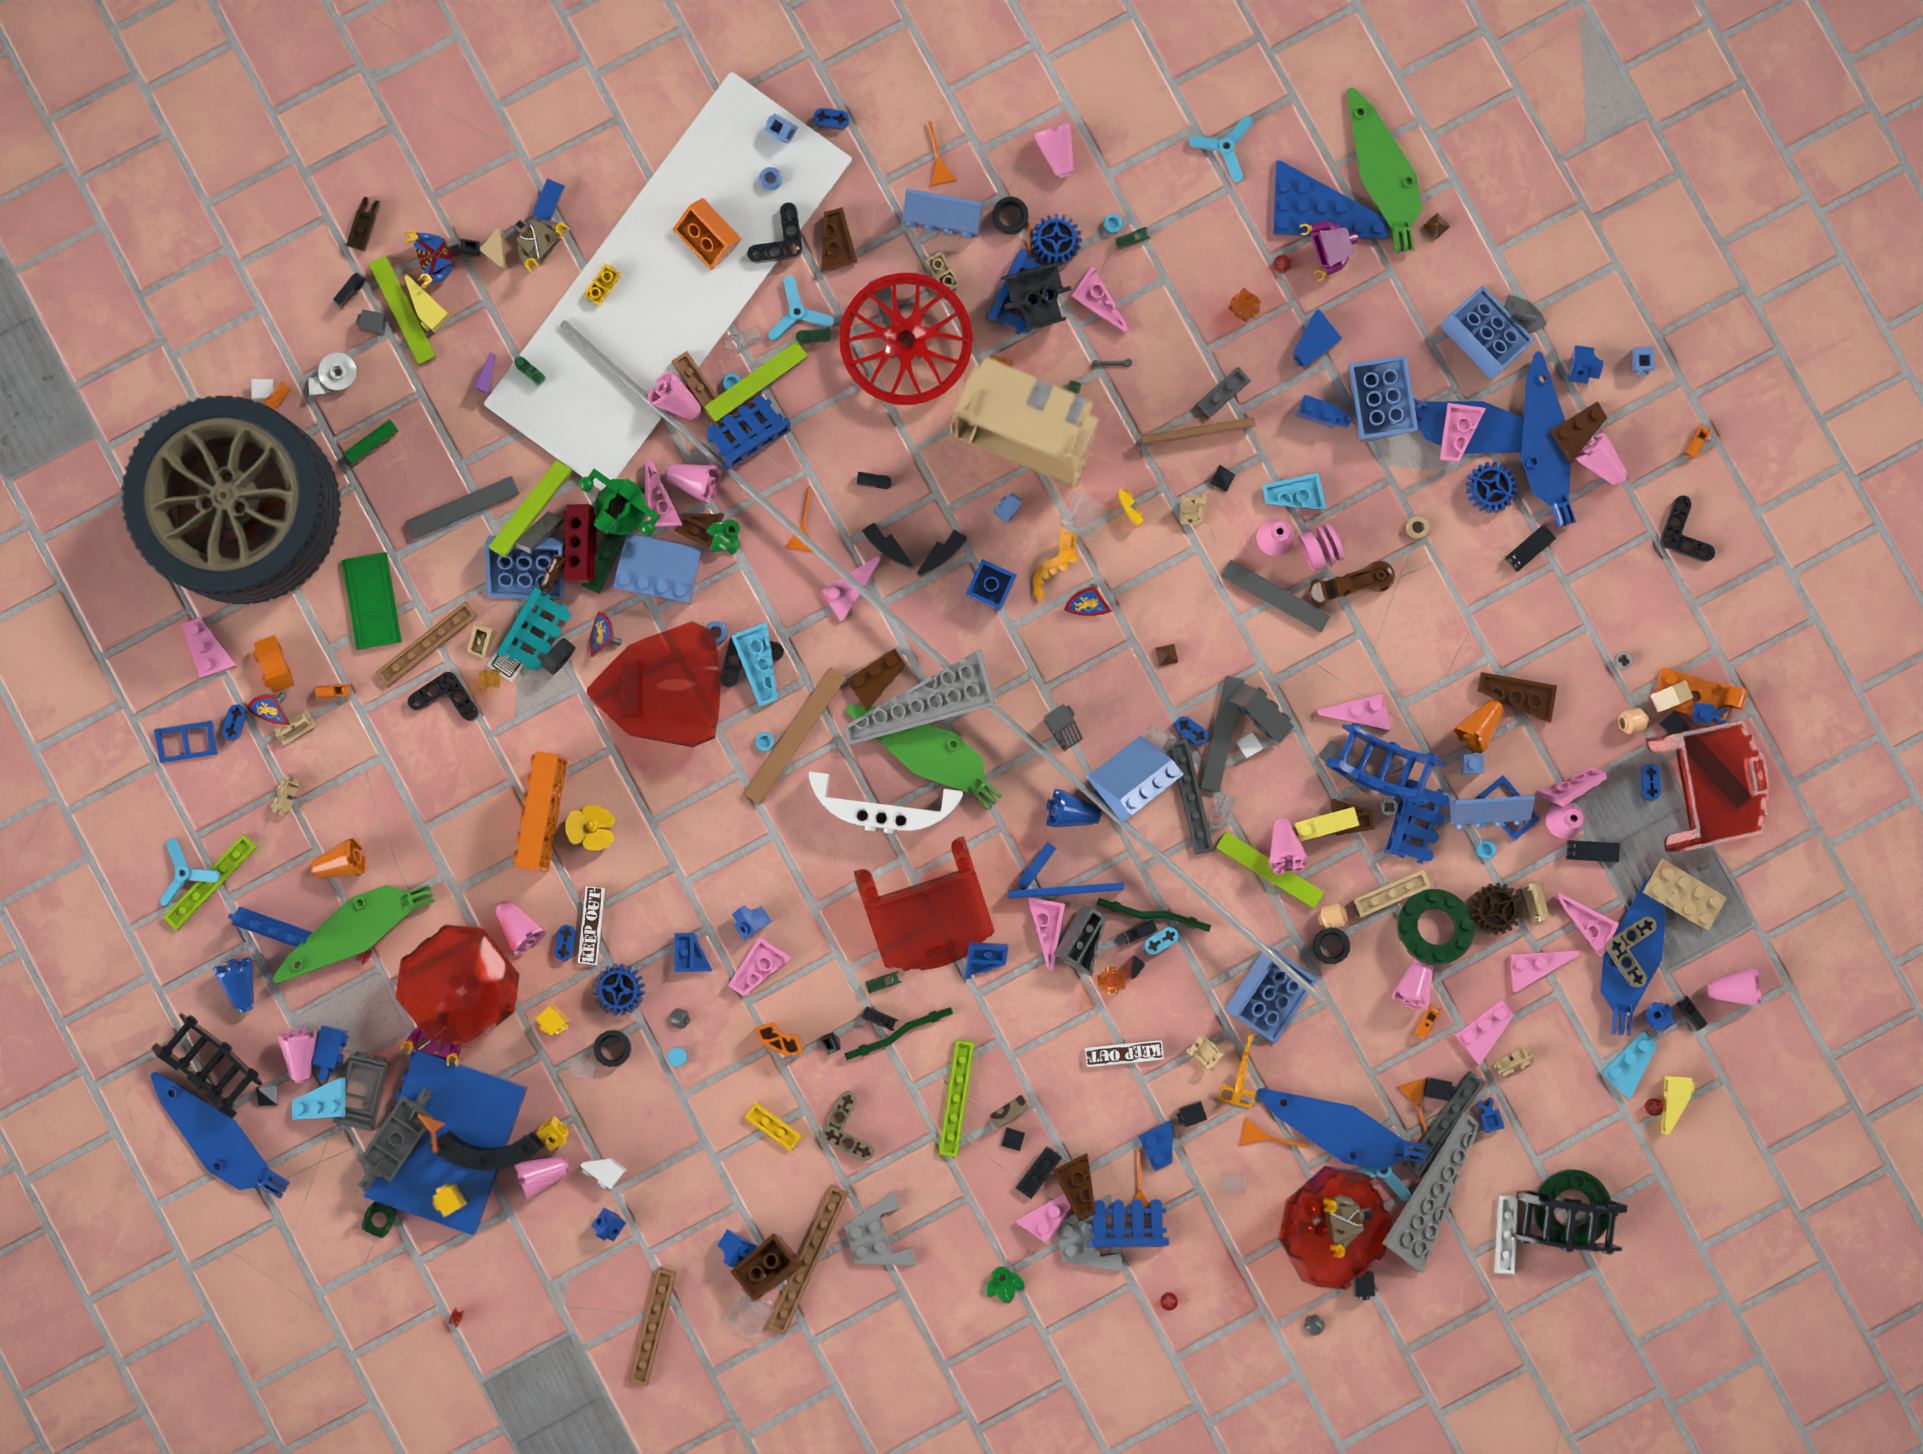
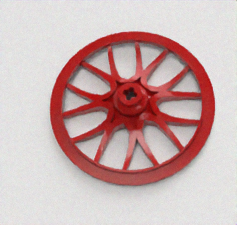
M905 272L878 278L856 294L843 315L839 332V345L843 363L848 373L866 393L890 404L917 405L943 395L960 379L970 360L973 332L969 315L963 303L950 288L929 276ZM896 285H916L913 313L907 319L899 313ZM893 286V311L873 295ZM919 286L939 294L921 310H919ZM870 298L886 312L891 319V326L882 328L857 312ZM942 298L955 311L952 315L929 328L921 326V320L924 315ZM855 316L875 332L850 337ZM956 316L958 317L962 337L938 332ZM906 337L909 341H912V343L908 344V347L901 343ZM940 338L961 341L962 348L959 359L956 360L929 350L926 343L931 339ZM863 339H882L886 346L875 354L854 360L850 342ZM898 358L901 365L891 393L873 385L881 369L889 359ZM914 358H921L927 363L939 385L921 393L912 370L911 363ZM931 358L956 364L944 381H941ZM881 359L871 381H868L856 366V364ZM906 370L918 394H895Z

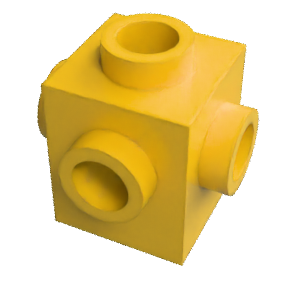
M555 1115L539 1125L536 1132L539 1139L550 1151L556 1147H562L567 1142L566 1138L569 1133L566 1125L560 1122Z

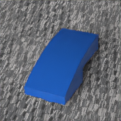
M547 178L532 216L541 220L551 221L565 185Z

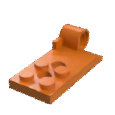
M1664 667L1661 670L1655 693L1686 680L1690 691H1695L1699 694L1697 703L1715 705L1714 711L1722 708L1727 710V713L1721 712L1719 714L1720 719L1726 720V723H1717L1714 719L1713 723L1726 726L1731 708L1739 710L1744 708L1748 694L1746 689L1715 683ZM1690 699L1668 709L1692 716L1695 702Z

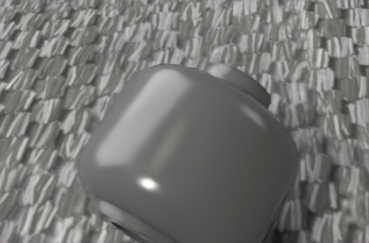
M678 1008L674 1009L670 1015V1024L673 1027L684 1029L686 1024L690 1023L688 1011Z
M1317 1314L1309 1315L1305 1318L1304 1329L1310 1335H1319L1324 1330L1325 1322Z

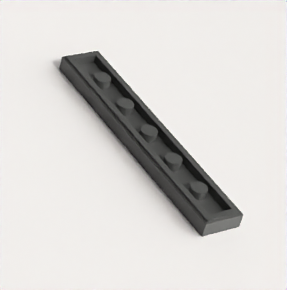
M510 476L409 519L406 522L413 538L416 539L517 496L520 493L513 477Z
M1230 560L1221 576L1320 633L1331 617L1329 614L1233 560Z
M1225 676L1200 788L1216 792L1220 791L1239 707L1234 703H1229L1226 699L1240 683H1244L1245 680Z
M1188 739L1171 742L1169 747L1172 760L1184 774L1177 781L1194 853L1199 855L1212 852L1214 848Z
M1468 1071L1455 1090L1453 1098L1450 1097V1100L1419 1142L1420 1144L1429 1145L1428 1149L1415 1148L1427 1152V1157L1410 1155L1425 1159L1426 1163L1406 1161L1403 1165L1418 1177H1421L1452 1132L1461 1115L1466 1112L1486 1083L1484 1080Z

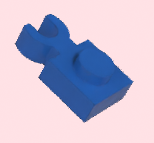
M1695 702L1691 722L1713 724L1714 719L1717 723H1726V720L1720 719L1719 714L1721 712L1727 713V710L1722 708L1714 711L1715 705Z
M1491 1097L1488 1098L1489 1106H1484L1482 1100L1478 1101V1107L1484 1111V1114H1480L1479 1117L1485 1134L1505 1128L1499 1109L1493 1111L1494 1101Z

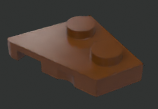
M1334 798L1330 799L1332 813L1354 807L1360 825L1336 832V836L1375 829L1372 810Z

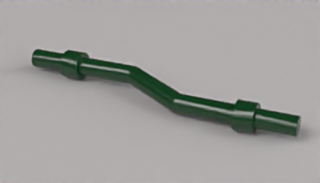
M1098 898L1096 904L1111 909V912L1117 914L1120 912L1139 919L1166 918L1185 924L1188 928H1198L1207 932L1211 928L1210 924L1197 921V918L1191 916L1188 918L1169 911H1139L1123 906L1120 902H1111Z
M949 1007L937 1012L934 1010L929 1012V1015L909 1021L888 1038L869 1045H860L857 1049L844 1053L845 1058L849 1060L858 1056L863 1057L869 1055V1052L891 1045L912 1028L929 1022L935 1023L940 1018L952 1015V1009Z

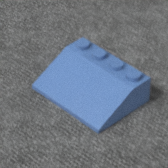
M906 188L903 223L907 227L917 228L919 226L925 227V230L930 232L940 230L946 235L953 236L956 233L961 234L963 238L967 239L978 238L982 217V202Z
M1483 285L1439 325L1491 381L1535 341Z
M1406 355L1349 364L1348 374L1359 442L1379 440L1418 431Z
M632 534L627 535L616 572L614 588L620 591L691 604L702 548Z
M488 536L485 543L487 597L527 599L535 586L539 588L542 583L545 569L549 567L553 555H558L557 559L559 556L563 557L562 552L563 548H565L564 538L548 537L531 554L514 546L507 557L504 558L489 549V545L496 536ZM564 563L559 571V578L555 580L551 592L547 593L551 595L549 599H564L565 580L562 577ZM547 588L544 592H541L543 596H545Z
M1139 736L1087 776V779L1123 823L1184 774L1171 758L1142 736Z
M1535 796L1456 800L1450 802L1451 826L1456 825V829L1468 828V824H1475V828L1487 827V823H1494L1495 826H1506V822H1514V825H1525V821L1531 820Z
M1267 946L1312 987L1317 981L1315 977L1278 951ZM1261 953L1224 1010L1275 1044L1308 993L1264 953Z

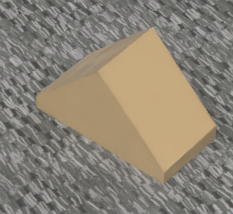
M496 229L479 250L500 269L506 270L503 232L501 229Z
M475 622L467 652L485 659L497 632Z
M1686 680L1650 695L1657 713L1693 698Z

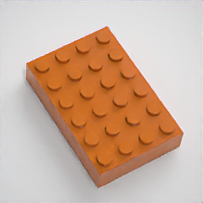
M535 751V755L532 754L530 766H533L532 773L528 774L527 777L529 790L528 793H525L523 804L526 807L525 812H522L520 817L522 830L521 832L518 831L516 843H519V847L513 856V862L516 863L515 867L549 872L568 765V758L542 751Z

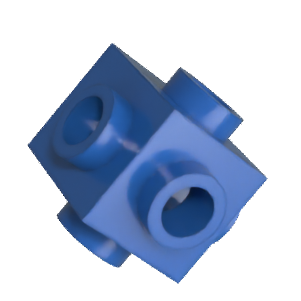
M1656 1001L1647 1007L1648 1011L1645 1012L1647 1018L1645 1020L1651 1028L1655 1027L1658 1032L1662 1033L1677 1023L1672 1015L1674 1011L1668 1003L1665 1005L1663 1002L1658 1003Z
M604 1207L591 1227L597 1232L595 1235L605 1241L607 1238L614 1242L625 1226L626 1221L617 1213Z

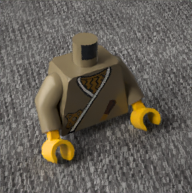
M519 220L515 224L514 229L520 233V236L517 238L519 243L517 250L520 260L525 264L530 273L533 272L531 268L533 266L539 267L562 240L561 236H566L563 234V231L565 229L570 230L567 225L548 220H539L538 222L533 220L529 225Z
M1339 1194L1330 1200L1325 1199L1323 1202L1329 1237L1336 1243V1245L1330 1246L1331 1250L1336 1251L1333 1257H1343L1345 1248L1359 1233L1363 1232L1362 1221L1372 1219L1369 1207L1360 1209L1355 1200Z

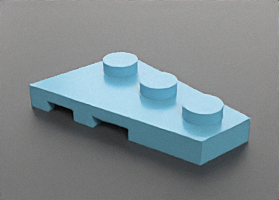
M1318 473L1262 485L1266 505L1327 510Z
M1642 1031L1601 1071L1628 1100L1631 1099L1657 1048V1044Z
M345 1078L334 1080L292 1100V1120L345 1117Z

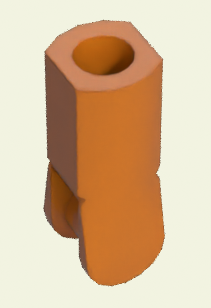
M281 381L262 404L275 410L292 389Z
M1701 423L1685 454L1696 459L1713 429H1708ZM1699 433L1705 435L1704 439L1698 437Z
M351 684L316 686V698L350 697L349 687ZM341 687L342 694H337V688Z
M1431 1003L1414 1034L1426 1039L1442 1009L1433 1007ZM1429 1013L1434 1016L1432 1021L1427 1019Z

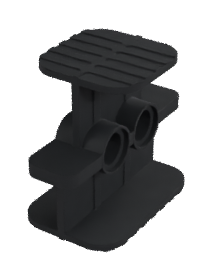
M1054 262L1001 277V280H1006L1011 298L1010 303L1004 304L1005 309L1017 306L1023 309L1027 327H1024L1023 330L1041 328L1067 319L1061 316L1057 298L1058 294L1071 291L1072 289L1071 286H1062L1057 267L1061 262ZM1045 291L1048 293V299L1044 296ZM1028 296L1032 299L1031 304L1028 302Z

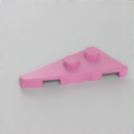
M645 460V496L649 508L661 516L656 522L655 527L682 526L653 462Z
M1382 694L1316 710L1318 715L1391 730Z
M1028 897L1048 970H1053L1055 955L1053 954L1058 945L1065 904Z
M1062 1194L1021 1217L1016 1222L1048 1244L1072 1208L1065 1194Z

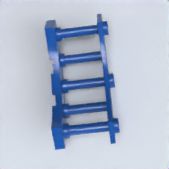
M1356 723L1342 725L1341 728L1349 732V736L1340 757H1337V759L1328 758L1326 766L1344 777L1348 774L1356 778V783L1394 798H1398L1400 795L1407 797L1408 802L1428 805L1430 798L1423 791L1433 766L1444 767L1445 765L1439 760L1437 755L1433 753L1422 754L1401 748L1399 744L1394 742L1388 743L1362 730V726ZM1357 737L1367 742L1358 766L1354 768L1347 764V758ZM1374 746L1387 752L1380 771L1375 777L1366 774L1364 771ZM1394 755L1408 759L1398 783L1391 784L1386 782L1385 776ZM1414 763L1425 764L1417 786L1413 789L1406 788L1405 785Z

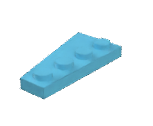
M766 621L731 635L759 707L778 699L768 622Z

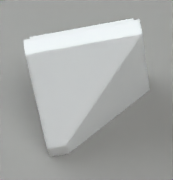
M319 376L308 378L309 394L311 397L331 394L330 389L322 384Z

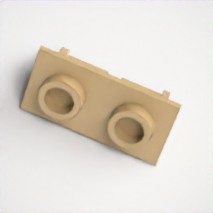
M305 710L290 719V725H280L274 730L277 739L281 740L283 745H286L317 725L308 710Z
M287 775L284 776V779H280L277 787L279 792L277 797H273L270 805L272 812L277 813V810H279L278 814L283 816L289 813L293 800L287 799V796L295 797L300 786L298 784L299 780L292 778L289 781L290 777Z
M1540 881L1521 886L1531 923L1549 919L1550 916Z
M1521 1048L1511 1053L1513 1061H1510L1508 1055L1495 1061L1493 1067L1496 1072L1498 1071L1499 1079L1503 1077L1509 1078L1515 1074V1071L1519 1069L1525 1070L1532 1065L1534 1056L1533 1054L1531 1055L1528 1048Z

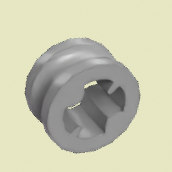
M1621 652L1614 658V665L1620 670L1629 668L1633 662L1632 656L1627 652ZM1621 656L1628 660V663L1624 664L1625 666H1622V663L1619 662V659L1622 658Z
M1385 799L1380 804V811L1386 816L1394 815L1398 810V804L1394 799ZM1392 803L1394 810L1386 812L1384 804Z

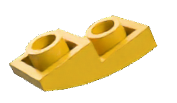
M605 263L583 296L600 306L612 291L622 273Z
M1120 489L1118 497L1121 506L1129 519L1139 527L1144 521L1142 518L1143 514L1138 509L1131 508L1135 502L1133 494L1127 489L1125 491Z

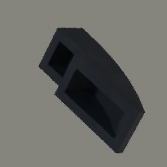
M875 523L862 530V534L870 544L885 557L908 569L913 568V564L892 534L884 537Z
M954 529L944 545L937 541L918 570L917 576L922 577L944 565L961 549L967 541V537Z

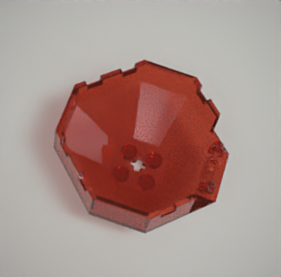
M443 925L438 929L437 933L425 939L416 946L417 948L401 958L395 998L431 1043L472 1047L515 1013L520 974L484 928ZM461 986H464V989L467 990L463 997H460V994L456 992Z
M1324 1166L1286 1200L1278 1239L1303 1282L1315 1287L1348 1290L1352 1286V1280L1356 1277L1361 1278L1371 1269L1370 1264L1374 1260H1381L1385 1256L1387 1247L1382 1243L1390 1232L1393 1217L1390 1211L1386 1210L1383 1206L1384 1200L1379 1191L1374 1189L1371 1183L1373 1180L1369 1174L1352 1169ZM1340 1194L1355 1200L1360 1209L1369 1207L1372 1219L1362 1221L1363 1232L1359 1233L1345 1248L1343 1257H1333L1336 1251L1331 1250L1330 1246L1336 1245V1243L1329 1237L1323 1202L1325 1199L1330 1200ZM1317 1217L1320 1221L1315 1226L1313 1219Z

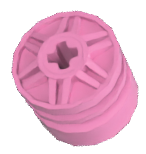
M1330 523L1323 525L1324 531L1321 527L1316 528L1318 537H1315L1311 531L1298 536L1303 555L1313 572L1326 567L1325 558L1332 565L1336 563L1335 557L1339 562L1345 559L1341 540Z

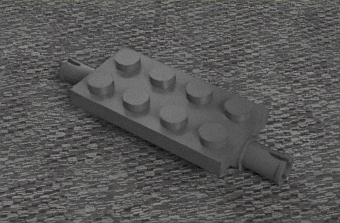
M423 1087L415 1101L402 1095L358 1160L367 1167L366 1174L358 1183V1186L360 1188L363 1187V1190L369 1191L377 1177H383L389 1182L393 1181L428 1129L418 1117V1114L435 1119V1116L424 1108L434 1095L428 1088Z

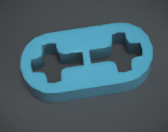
M1170 927L1161 930L1145 941V951L1149 954L1161 952L1178 940V933L1174 928ZM1166 931L1174 932L1173 941L1169 939L1164 942L1162 941V938L1166 936ZM1160 940L1161 943L1156 946V951L1148 949L1149 941L1157 942Z

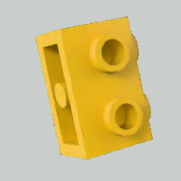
M549 1005L536 1018L540 1024V1030L545 1035H561L569 1028L567 1024L570 1021L555 1005Z
M448 1183L437 1189L438 1194L433 1196V1204L436 1210L441 1211L444 1217L467 1204L457 1184L451 1186Z

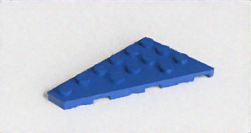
M1276 160L1273 235L1311 236V233H1314L1313 231L1308 235H1302V233L1308 232L1307 226L1300 227L1302 224L1311 226L1312 223L1329 221L1338 224L1340 228L1346 227L1348 234L1357 233L1359 239L1387 240L1388 223L1383 216L1283 161Z

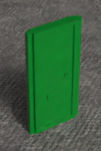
M387 552L341 560L356 650L402 642Z

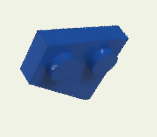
M674 933V972L712 971L695 934Z
M969 942L964 973L965 979L972 978L971 975L982 971V973H985L992 968L1006 965L1008 945Z
M1172 1120L1138 1135L1154 1171L1172 1164Z

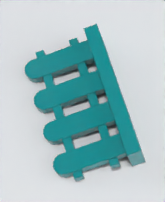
M536 586L533 588L496 651V654L501 657L507 654L509 655L508 660L516 659L526 665L525 669L527 671L530 669H541L542 662L537 658L539 653L548 654L552 649L551 644L547 642L550 635L552 637H559L561 635V628L557 626L559 619L568 621L571 618V612L566 609L568 605L563 603L561 606L549 599L551 595L547 593L543 596L541 594L542 590ZM534 604L538 606L535 612L531 611ZM542 609L555 616L552 622L539 615ZM524 621L528 622L525 629L521 627ZM532 626L544 631V637L540 638L529 632ZM515 637L519 639L516 645L512 644ZM523 642L536 649L533 655L520 648Z

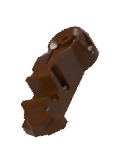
M1380 560L1371 563L1364 570L1348 573L1343 577L1337 576L1334 579L1318 582L1317 579L1311 580L1309 592L1315 605L1318 608L1325 607L1324 602L1365 590L1370 589L1374 592L1386 591L1394 583L1395 571L1388 562Z

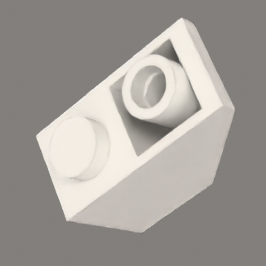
M613 1158L584 1161L580 1165L583 1168L582 1172L590 1178L593 1175L598 1179L597 1183L604 1189H612L627 1170Z

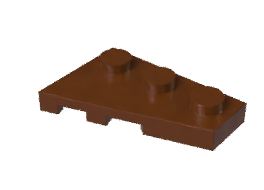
M843 207L824 212L821 273L858 263Z
M1598 401L1550 430L1568 463L1573 462L1607 419Z
M893 649L846 680L868 712L871 705L877 698L879 699L883 694L882 692L894 681L906 665L897 651Z
M1086 1153L1053 1170L1079 1222L1096 1214L1089 1159Z

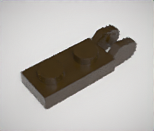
M363 197L360 208L357 209L346 243L347 247L366 252L380 206V201L375 200L371 212H365L369 204L368 197Z

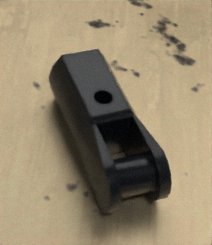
M858 472L857 485L880 489H889L892 485L889 476Z
M1151 919L1121 934L1125 936L1127 941L1125 943L1129 944L1157 932L1158 929L1154 920ZM1136 930L1139 936L1133 938L1131 931Z
M1685 996L1683 1001L1676 1004L1696 1030L1699 1031L1708 1022L1690 998ZM1690 1005L1692 1010L1687 1012L1685 1008Z
M869 1006L866 1007L862 1016L863 1019L891 1031L895 1030L893 1027L899 1021ZM883 1017L889 1018L886 1025L881 1023Z

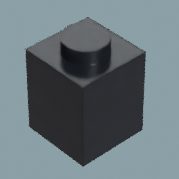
M1427 1077L1424 1096L1449 1101L1450 1097L1453 1098L1455 1086H1452L1453 1082Z
M1200 1100L1178 1107L1179 1112L1176 1113L1180 1124L1183 1123L1185 1127L1207 1120Z
M1352 1272L1353 1295L1358 1297L1359 1300H1370L1371 1296H1375L1374 1272Z

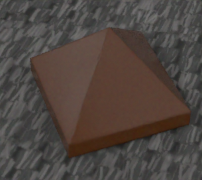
M1438 213L1423 225L1435 239L1450 227Z
M1174 644L1155 648L1159 666L1178 663Z

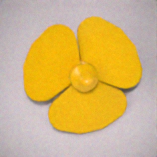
M586 805L583 807L582 812L572 810L569 813L565 822V833L571 844L577 845L582 842L584 849L600 851L609 847L615 837L610 830L598 828H611L615 824V818L608 810L600 806Z

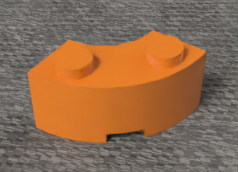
M276 635L254 642L255 651H253V656L256 662H260L264 673L262 679L265 686L270 687L273 693L294 686L290 667L284 659L285 654Z
M775 1021L755 1027L758 1037L770 1049L785 1055L804 1053L799 1034L790 1035L782 1032L777 1027Z

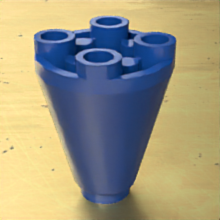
M1054 789L1053 798L1048 799L1046 809L1049 810L1046 821L1047 826L1098 824L1101 818V809H1097L1096 806L1064 790Z
M251 957L241 959L240 961L237 958L226 961L227 965L214 967L213 971L216 979L238 1013L252 1010L254 987Z

